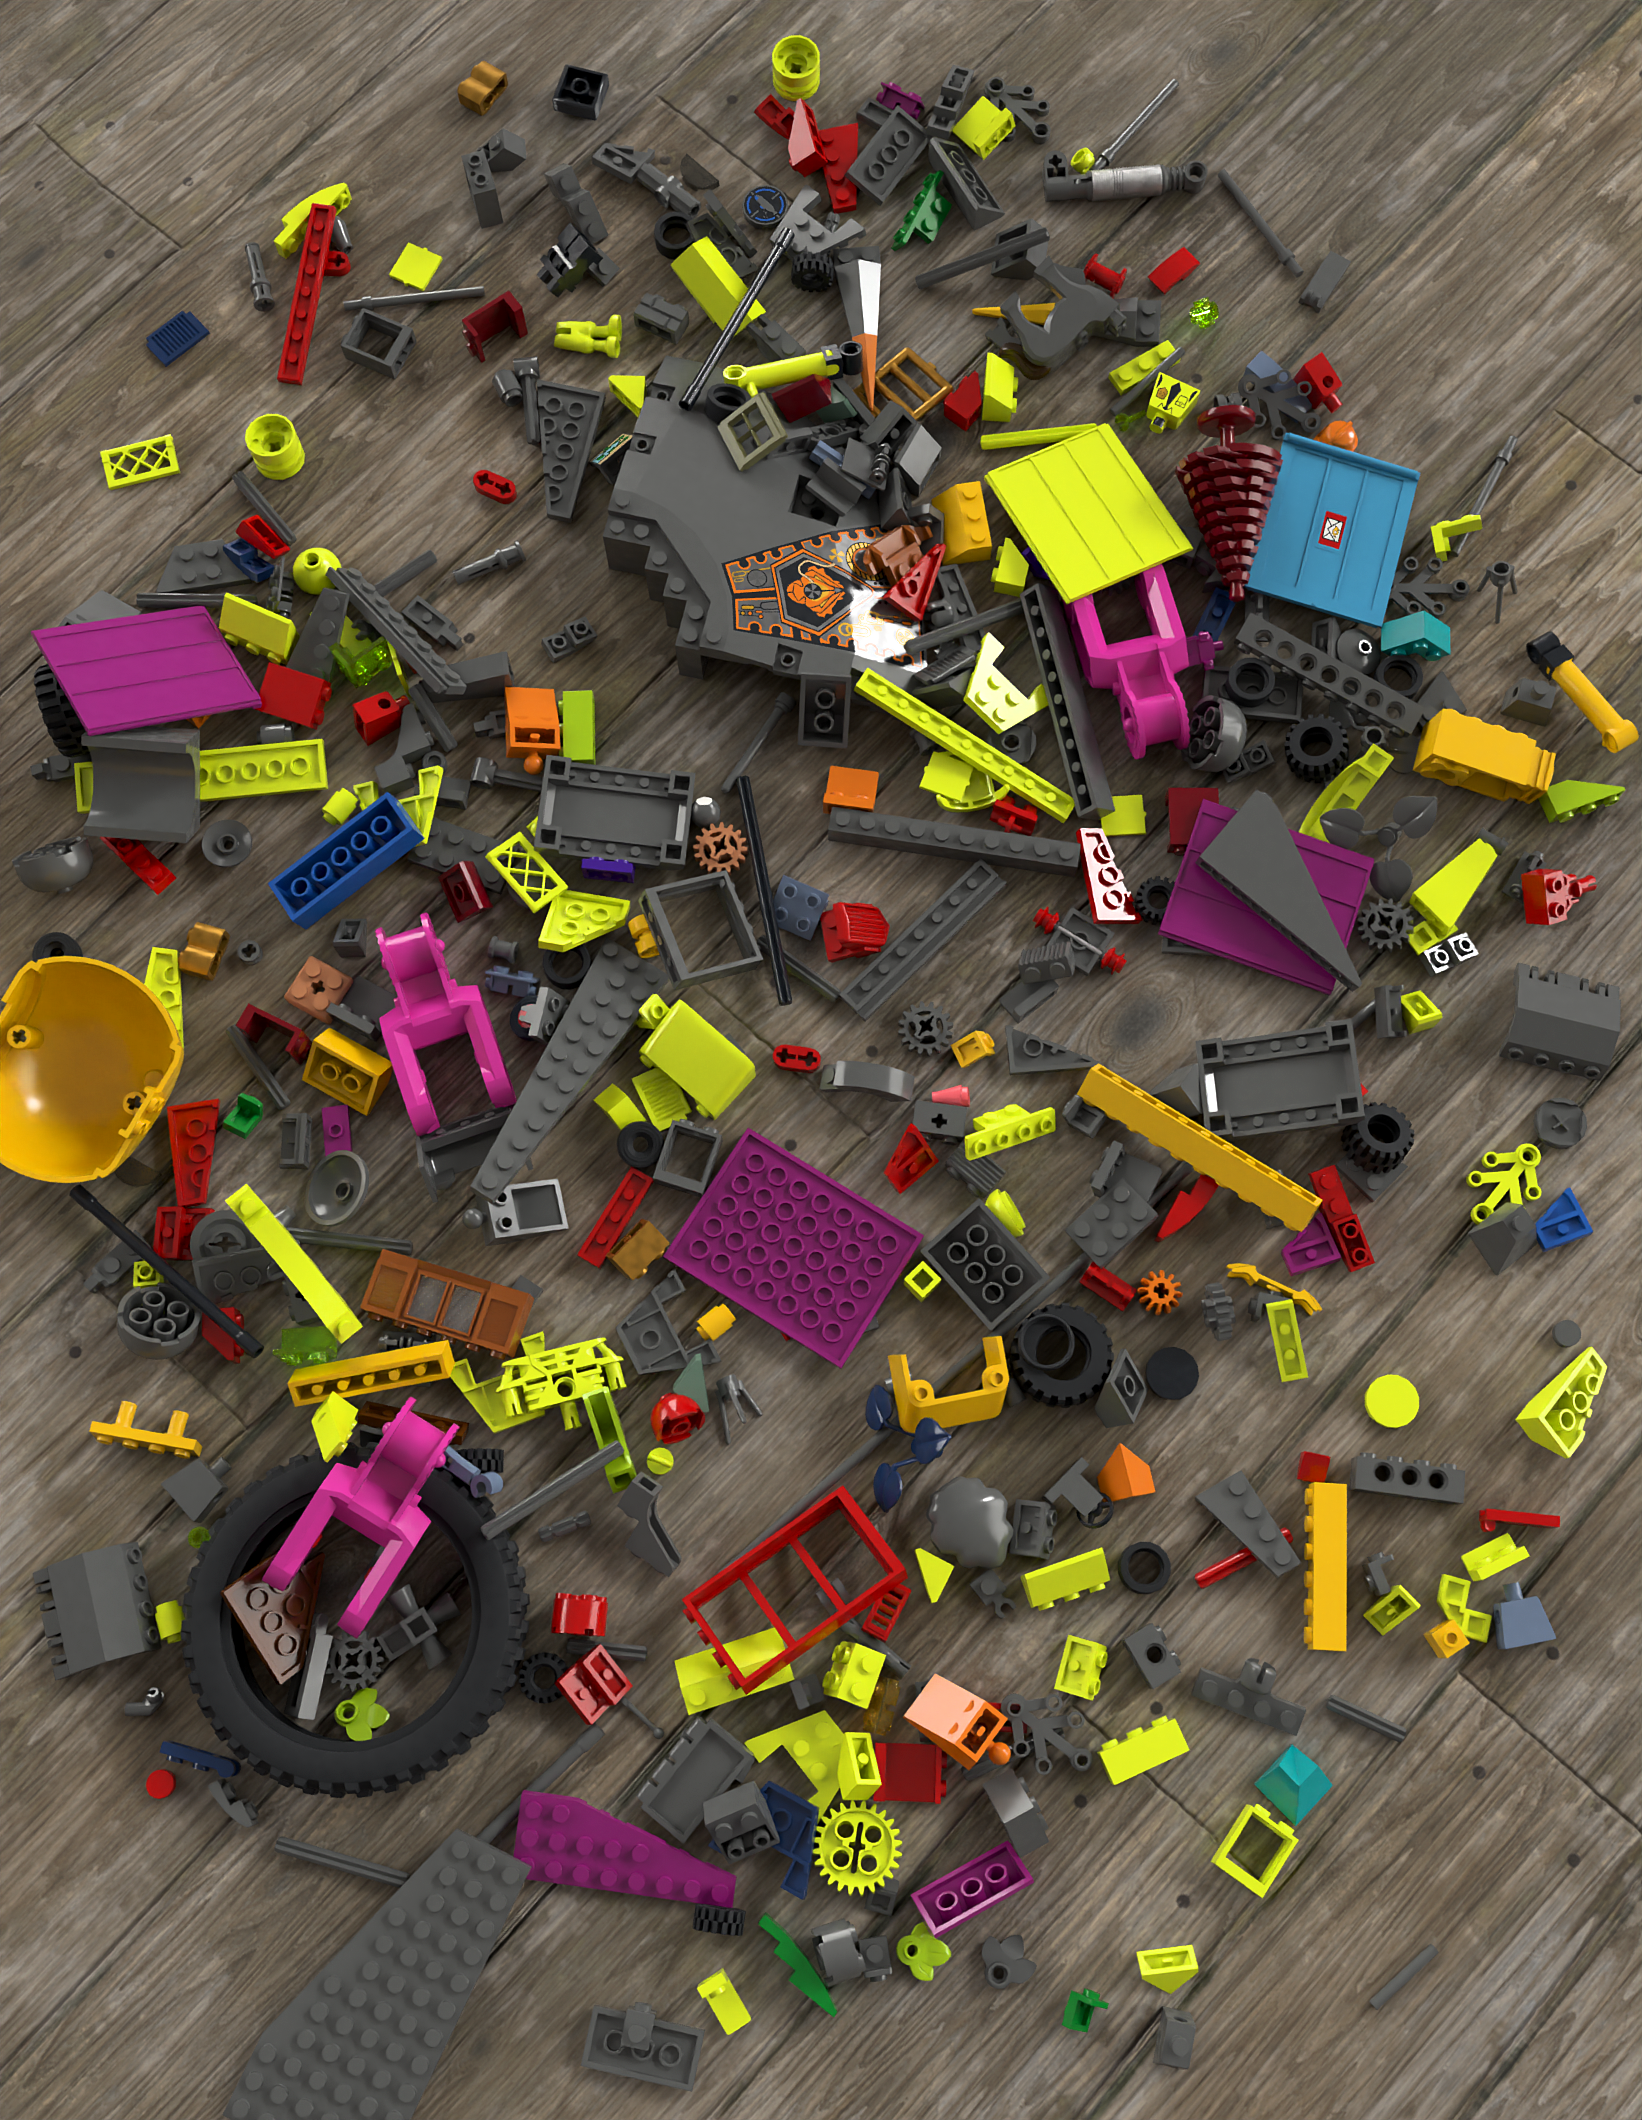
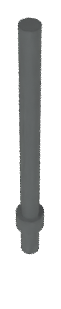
M1172 79L1108 149L1106 148L1098 156V160L1089 171L1102 170L1104 166H1109L1115 159V154L1179 86L1176 79Z
M1225 169L1221 170L1218 173V177L1278 253V259L1284 266H1288L1296 278L1300 277L1304 271L1294 259L1295 255L1289 248H1285Z
M484 286L377 298L363 296L362 299L344 301L345 311L362 308L371 311L376 307L485 296Z
M1509 436L1503 449L1499 450L1495 458L1496 463L1469 515H1480L1504 466H1507L1512 458V451L1518 441L1517 437ZM1470 532L1457 536L1449 552L1451 556H1459Z

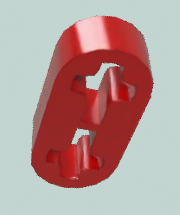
M328 251L324 276L340 277L348 274L351 269L348 256L344 252Z
M480 470L473 477L476 491L502 504H510L517 497L514 483L488 470ZM486 479H488L489 484H488V483H484L483 486H482L481 483H480V481H483V482H484V481H486ZM507 488L510 490V493H505L504 495L501 493V490L506 491Z
M785 1044L774 1049L773 1062L777 1068L782 1070L813 1073L821 1065V1056L815 1049ZM786 1051L789 1057L795 1059H786V1063H782L781 1059L777 1056L782 1055ZM808 1055H812L813 1060L816 1062H812L811 1066H806V1062L798 1060V1058L807 1059Z

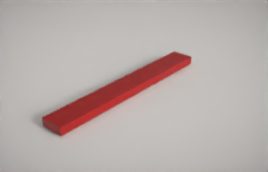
M312 203L277 375V380L281 383L302 386L337 211L335 206Z

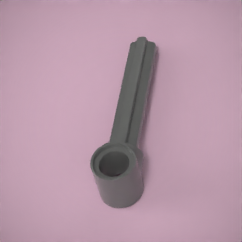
M538 357L514 358L515 377L522 386L528 444L537 445L541 442L535 384L537 379L540 378Z
M478 757L474 762L470 784L481 789H491L497 783L541 792L543 778L498 769L495 761Z

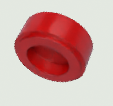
M166 1769L152 1772L146 1781L147 1792L150 1796L157 1799L170 1796L176 1788L174 1774Z

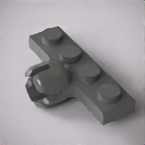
M957 563L939 567L935 581L942 600L927 603L924 612L925 621H932V623L927 624L928 628L932 631L977 615ZM982 628L958 638L961 645L976 651L978 654L982 647V638L986 634Z
M1249 1658L1245 1661L1240 1677L1237 1679H1231L1205 1668H1200L1191 1691L1192 1696L1297 1736L1306 1713V1708L1271 1693L1277 1676L1273 1666L1264 1662L1261 1667L1258 1664L1259 1659Z

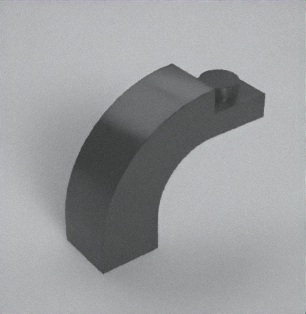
M837 1061V1064L823 1065L820 1090L824 1092L852 1091L868 1093L890 1102L911 1101L915 1076L899 1069L874 1063Z

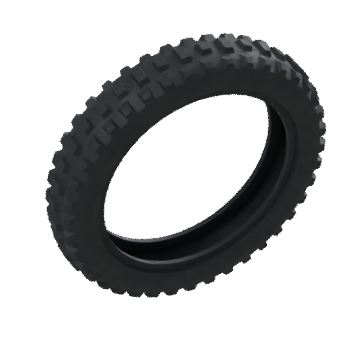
M348 1442L339 1457L334 1455L328 1463L324 1461L320 1448L315 1449V1454L311 1456L298 1454L289 1458V1465H278L267 1471V1478L263 1481L256 1480L243 1489L245 1495L242 1498L235 1497L225 1509L227 1515L222 1519H217L208 1531L211 1538L209 1541L202 1542L196 1558L199 1560L198 1566L191 1569L187 1580V1585L191 1589L190 1592L184 1594L183 1612L187 1616L181 1624V1640L187 1641V1645L182 1648L185 1666L191 1667L192 1671L188 1674L189 1685L193 1694L200 1695L197 1703L205 1718L213 1719L210 1725L215 1730L214 1733L220 1741L228 1739L226 1746L240 1760L247 1758V1763L254 1767V1771L258 1774L265 1776L270 1773L269 1778L278 1781V1784L287 1788L294 1784V1787L303 1789V1793L317 1795L320 1791V1794H330L331 1798H344L346 1793L356 1794L357 1798L370 1797L373 1791L384 1790L385 1793L398 1791L399 1784L409 1781L414 1785L425 1780V1773L443 1770L449 1766L448 1759L453 1755H463L471 1748L470 1741L474 1737L483 1735L490 1727L488 1723L489 1718L495 1715L496 1712H501L506 1704L503 1696L510 1691L511 1687H514L518 1677L514 1674L515 1668L519 1666L520 1660H524L526 1649L521 1647V1645L526 1640V1634L529 1632V1621L524 1619L527 1613V1606L530 1605L529 1594L523 1591V1588L526 1586V1573L524 1567L518 1565L519 1557L517 1553L519 1548L516 1541H509L510 1534L507 1529L492 1539L487 1540L480 1529L481 1526L496 1517V1513L492 1509L494 1504L485 1495L475 1498L472 1495L470 1485H467L442 1467L434 1468L417 1494L422 1497L417 1506L439 1527L457 1551L469 1581L472 1600V1622L468 1646L462 1663L446 1691L425 1713L410 1724L384 1736L364 1741L340 1740L313 1733L285 1717L265 1696L250 1668L245 1652L243 1630L220 1592L258 1565L277 1537L292 1523L300 1519L336 1463L358 1468L362 1461L366 1463L369 1461L379 1444L376 1442H368L366 1447H358L354 1443Z

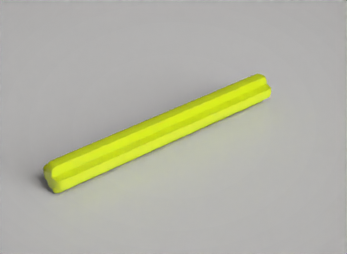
M1091 423L982 435L980 444L983 450L1060 442L1095 428L1097 425Z

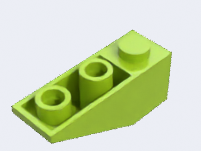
M1566 780L1549 786L1547 792L1538 800L1549 823L1558 820L1560 823L1572 819L1577 813L1582 812L1585 815L1596 810L1597 806L1604 804L1605 807L1617 803L1619 797L1626 790L1621 786Z

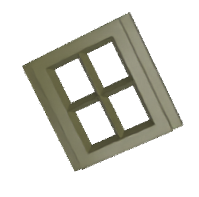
M764 392L755 395L717 426L741 472L749 469L788 438L784 427ZM758 408L764 420L752 427L747 415ZM743 419L749 431L738 438L733 426ZM767 425L773 437L764 444H761L756 432ZM752 436L758 448L747 456L742 443Z

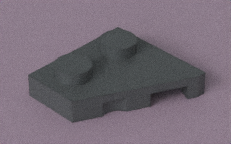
M604 143L592 156V164L632 184L637 178L640 168L645 163L649 164L655 158V150L648 148L647 152L634 151V146H618L616 144Z

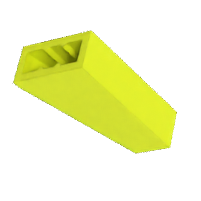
M1479 838L1413 892L1409 903L1426 920L1429 919L1432 926L1441 935L1447 936L1493 866L1498 855L1490 844L1484 843Z

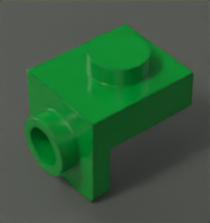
M240 1093L237 1097V1106L223 1121V1128L246 1139L262 1120L263 1104L253 1096Z
M1084 1988L1083 1993L1071 1990L1068 2004L1065 2007L1062 2026L1087 2033L1094 2007L1107 2009L1109 2003L1100 2000V1993Z

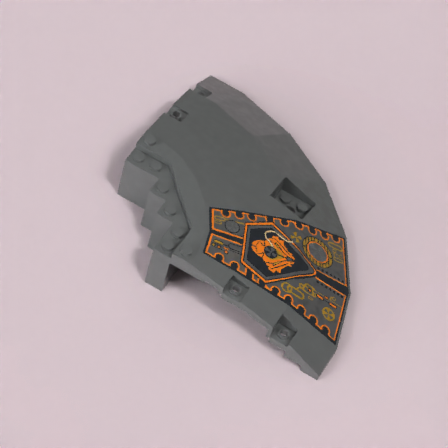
M666 355L653 381L651 396L646 397L633 431L630 448L626 451L610 500L609 516L603 534L609 569L646 576L650 600L664 603L667 626L679 629L675 644L679 675L703 680L709 657L749 665V663L767 668L774 675L801 680V672L852 675L850 703L868 706L870 711L892 715L855 692L856 684L866 669L869 668L913 696L912 690L924 684L915 679L913 674L927 667V651L925 649L908 655L903 647L907 640L925 634L924 615L922 621L915 622L884 600V595L892 587L883 568L877 570L875 575L868 576L867 569L863 563V556L867 550L866 546L890 531L881 528L878 493L875 490L870 499L861 495L851 510L844 517L805 488L820 468L818 464L809 459L813 452L810 450L769 460L763 457L749 469L741 472L717 428L720 424L711 420L704 411L707 391L713 385L724 383V370L715 367L692 410L687 411L679 406V401L687 387L693 382L703 363ZM764 389L757 390L758 394L762 392L766 394L785 430L816 427L806 416L789 423L773 399L772 393ZM721 403L726 406L736 407L728 403ZM758 408L749 414L748 419L752 427L764 420ZM745 423L733 426L738 438L749 431ZM767 425L756 432L757 435L771 433ZM752 436L742 443L747 456L758 448ZM646 445V447L643 449L639 448L638 446ZM840 445L831 447L841 455L845 454V449ZM819 510L824 513V517L814 519L811 514ZM787 658L792 660L790 664H786L783 661ZM894 716L893 720L901 721Z

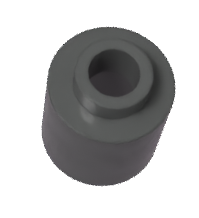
M502 369L496 372L492 383L500 400L508 407L518 405L523 400L522 389L513 371Z
M285 723L263 725L260 731H257L258 745L295 741L293 726H287Z

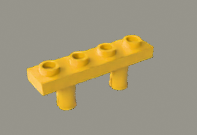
M128 1401L121 1402L115 1423L106 1424L92 1421L89 1430L96 1438V1441L102 1444L112 1445L113 1442L122 1443L123 1447L134 1450L141 1446L148 1448V1451L156 1454H164L165 1451L174 1452L175 1456L184 1459H190V1456L200 1457L202 1446L197 1440L183 1437L189 1418L188 1413L174 1410L167 1433L162 1434L131 1428L138 1406Z

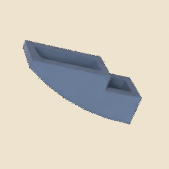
M1260 351L1246 366L1243 377L1253 374L1261 379L1277 374L1282 368L1263 351ZM1282 372L1279 375V379L1285 382L1288 375ZM1291 378L1287 384L1276 383L1263 389L1274 393L1295 387L1297 384ZM1298 395L1284 400L1304 413H1307L1312 407L1311 402L1306 396ZM1284 413L1286 416H1288V417H1289L1290 419H1292L1294 422H1296V423L1299 422L1298 420H1296V419L1292 418L1291 416L1287 415L1286 413Z

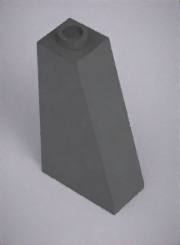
M507 651L447 665L460 676V679L467 686L463 695L445 694L443 691L436 693L424 679L419 680V684L422 685L432 703L504 696L505 687H515L514 673Z

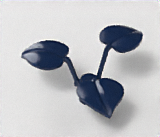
M874 1385L866 1404L865 1415L868 1425L871 1429L877 1431L881 1430L885 1425L887 1428L914 1437L911 1443V1451L913 1454H916L915 1457L894 1463L891 1467L888 1463H882L875 1473L873 1482L874 1495L880 1508L885 1513H888L896 1505L902 1493V1479L896 1470L901 1466L917 1461L922 1464H929L935 1458L941 1457L943 1449L952 1436L930 1417L920 1420L915 1433H908L902 1427L891 1424L888 1419L893 1414L892 1399L884 1387Z

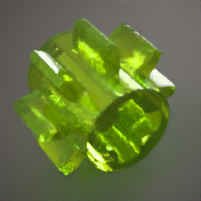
M1208 297L1193 302L1194 307H1191L1189 311L1191 322L1194 325L1199 324L1200 329L1214 325V320L1219 316L1217 304L1214 301L1209 302Z

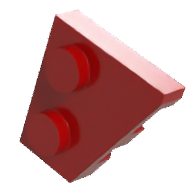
M912 1123L908 1125L884 1171V1175L899 1194L904 1192L939 1162L918 1128Z

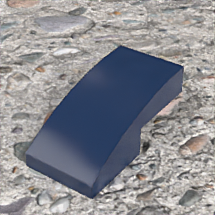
M239 538L223 545V551L228 558L255 582L258 583L273 574L274 565L258 557V549L244 539Z

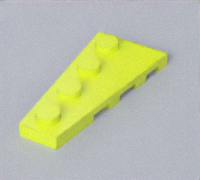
M152 947L144 985L159 998L169 1012L184 1048L181 969L178 964L180 953L178 950Z

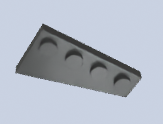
M1241 1470L1195 1496V1500L1201 1506L1203 1505L1219 1523H1222L1232 1533L1234 1538L1251 1551V1554L1277 1579L1301 1565V1561Z

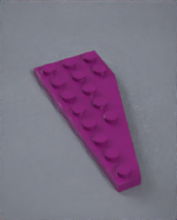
M523 1790L513 1857L532 1866L526 1879L733 1908L737 1876L707 1861L705 1863L689 1855V1852L681 1848L679 1850L667 1844L665 1840L628 1822L624 1823L610 1816V1813L588 1805L586 1801L580 1798Z

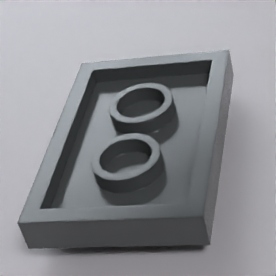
M1122 1177L1067 1227L1065 1231L1093 1262L1102 1269L1150 1226L1159 1215Z

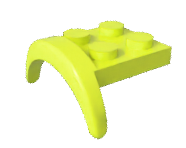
M950 751L939 752L940 754L967 763L966 761L959 758ZM974 767L969 779L970 786L965 789L960 803L945 797L943 798L940 794L936 795L938 805L946 811L956 813L971 812L993 806L997 799L1001 801L1009 792L1010 787L1006 784L995 792L992 778Z

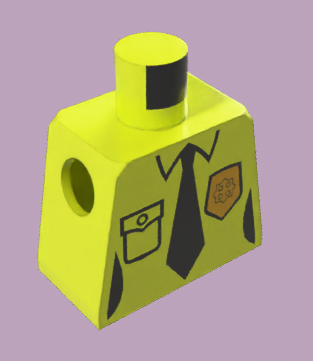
M1159 372L1146 413L1147 418L1152 420L1149 426L1150 429L1158 434L1163 432L1165 426L1173 430L1177 429L1196 406L1201 390Z

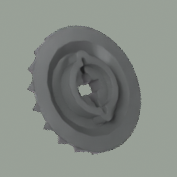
M231 1210L216 1211L205 1216L195 1226L190 1239V1251L193 1260L260 1247V1242L238 1215ZM223 1237H228L230 1242L241 1243V1245L229 1247L228 1252H223L222 1247L210 1246L209 1244L221 1242Z

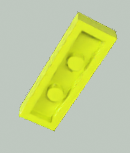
M1166 340L1109 373L1108 378L1122 396L1132 390L1173 353L1175 349L1169 340ZM1180 358L1175 364H1173L1171 367H1173L1174 365L1180 363L1181 358Z
M1293 1300L1266 1304L1282 1382L1308 1378Z

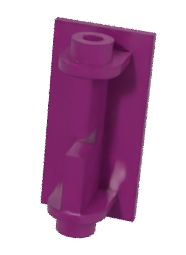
M881 82L884 91L883 93H878L876 101H879L880 104L893 111L897 103H899L900 108L917 120L920 115L918 108L925 109L921 97L913 92H909V94L902 92L901 87L892 82H889V84Z

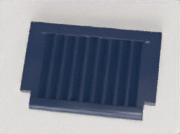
M182 310L146 338L149 342L146 346L167 367L210 333L190 311L186 314Z

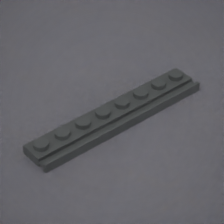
M332 567L328 568L326 576L341 592L350 594L349 601L436 693L443 691L445 694H464L467 686L460 679V676L446 665V661L431 649L432 647L429 643L420 638L417 634L418 632L403 620V616L389 605V601L377 593L376 588L362 577V573L359 570L350 567L349 569L337 568L335 571Z
M980 858L839 994V998L866 1022L1006 886L1007 882L1003 881Z

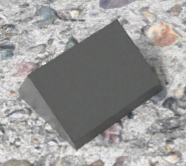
M894 468L888 474L884 492L877 489L881 528L890 531L902 525L914 526V521L908 517L909 508H912L911 493L899 469Z
M975 666L959 669L936 684H922L912 690L913 696L934 709L964 704L963 699Z

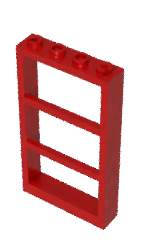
M842 1485L684 1597L682 1601L686 1608L682 1611L691 1625L696 1622L701 1628L697 1633L704 1644L707 1646L711 1643L716 1652L712 1655L719 1666L722 1668L726 1665L731 1674L727 1677L736 1690L741 1687L747 1695L908 1578L905 1567ZM838 1509L888 1575L848 1605H845L798 1540L800 1536ZM789 1544L838 1610V1612L798 1641L794 1640L748 1575V1573ZM738 1580L743 1582L788 1646L787 1649L746 1678L742 1675L698 1610Z

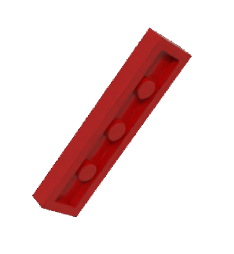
M631 1166L578 1252L577 1256L598 1269L602 1268L607 1259L605 1255L616 1245L652 1186L653 1178Z

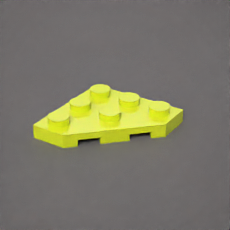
M566 890L552 900L538 940V947L565 952L620 928L626 923L630 910V901Z

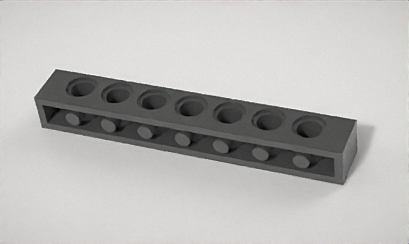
M1253 613L1249 614L1234 641V644L1238 645L1236 648L1247 655L1252 653L1258 656L1260 660L1265 661L1270 667L1274 665L1281 669L1280 673L1291 679L1293 677L1302 681L1301 684L1306 688L1320 690L1324 693L1323 696L1332 702L1340 701L1346 705L1345 708L1354 714L1362 713L1368 717L1367 720L1376 726L1382 724L1390 729L1389 733L1398 738L1403 736L1408 738L1426 709ZM1265 637L1269 645L1267 647H1260L1256 643V638ZM1282 648L1287 649L1290 652V658H1280L1278 650ZM1303 660L1309 661L1312 665V670H1302L1300 662ZM1324 672L1331 673L1334 681L1332 683L1324 682L1321 674ZM1345 684L1353 685L1355 694H1346L1343 686ZM1373 696L1377 700V706H1368L1365 698ZM1388 708H1395L1399 712V718H1390L1387 714Z

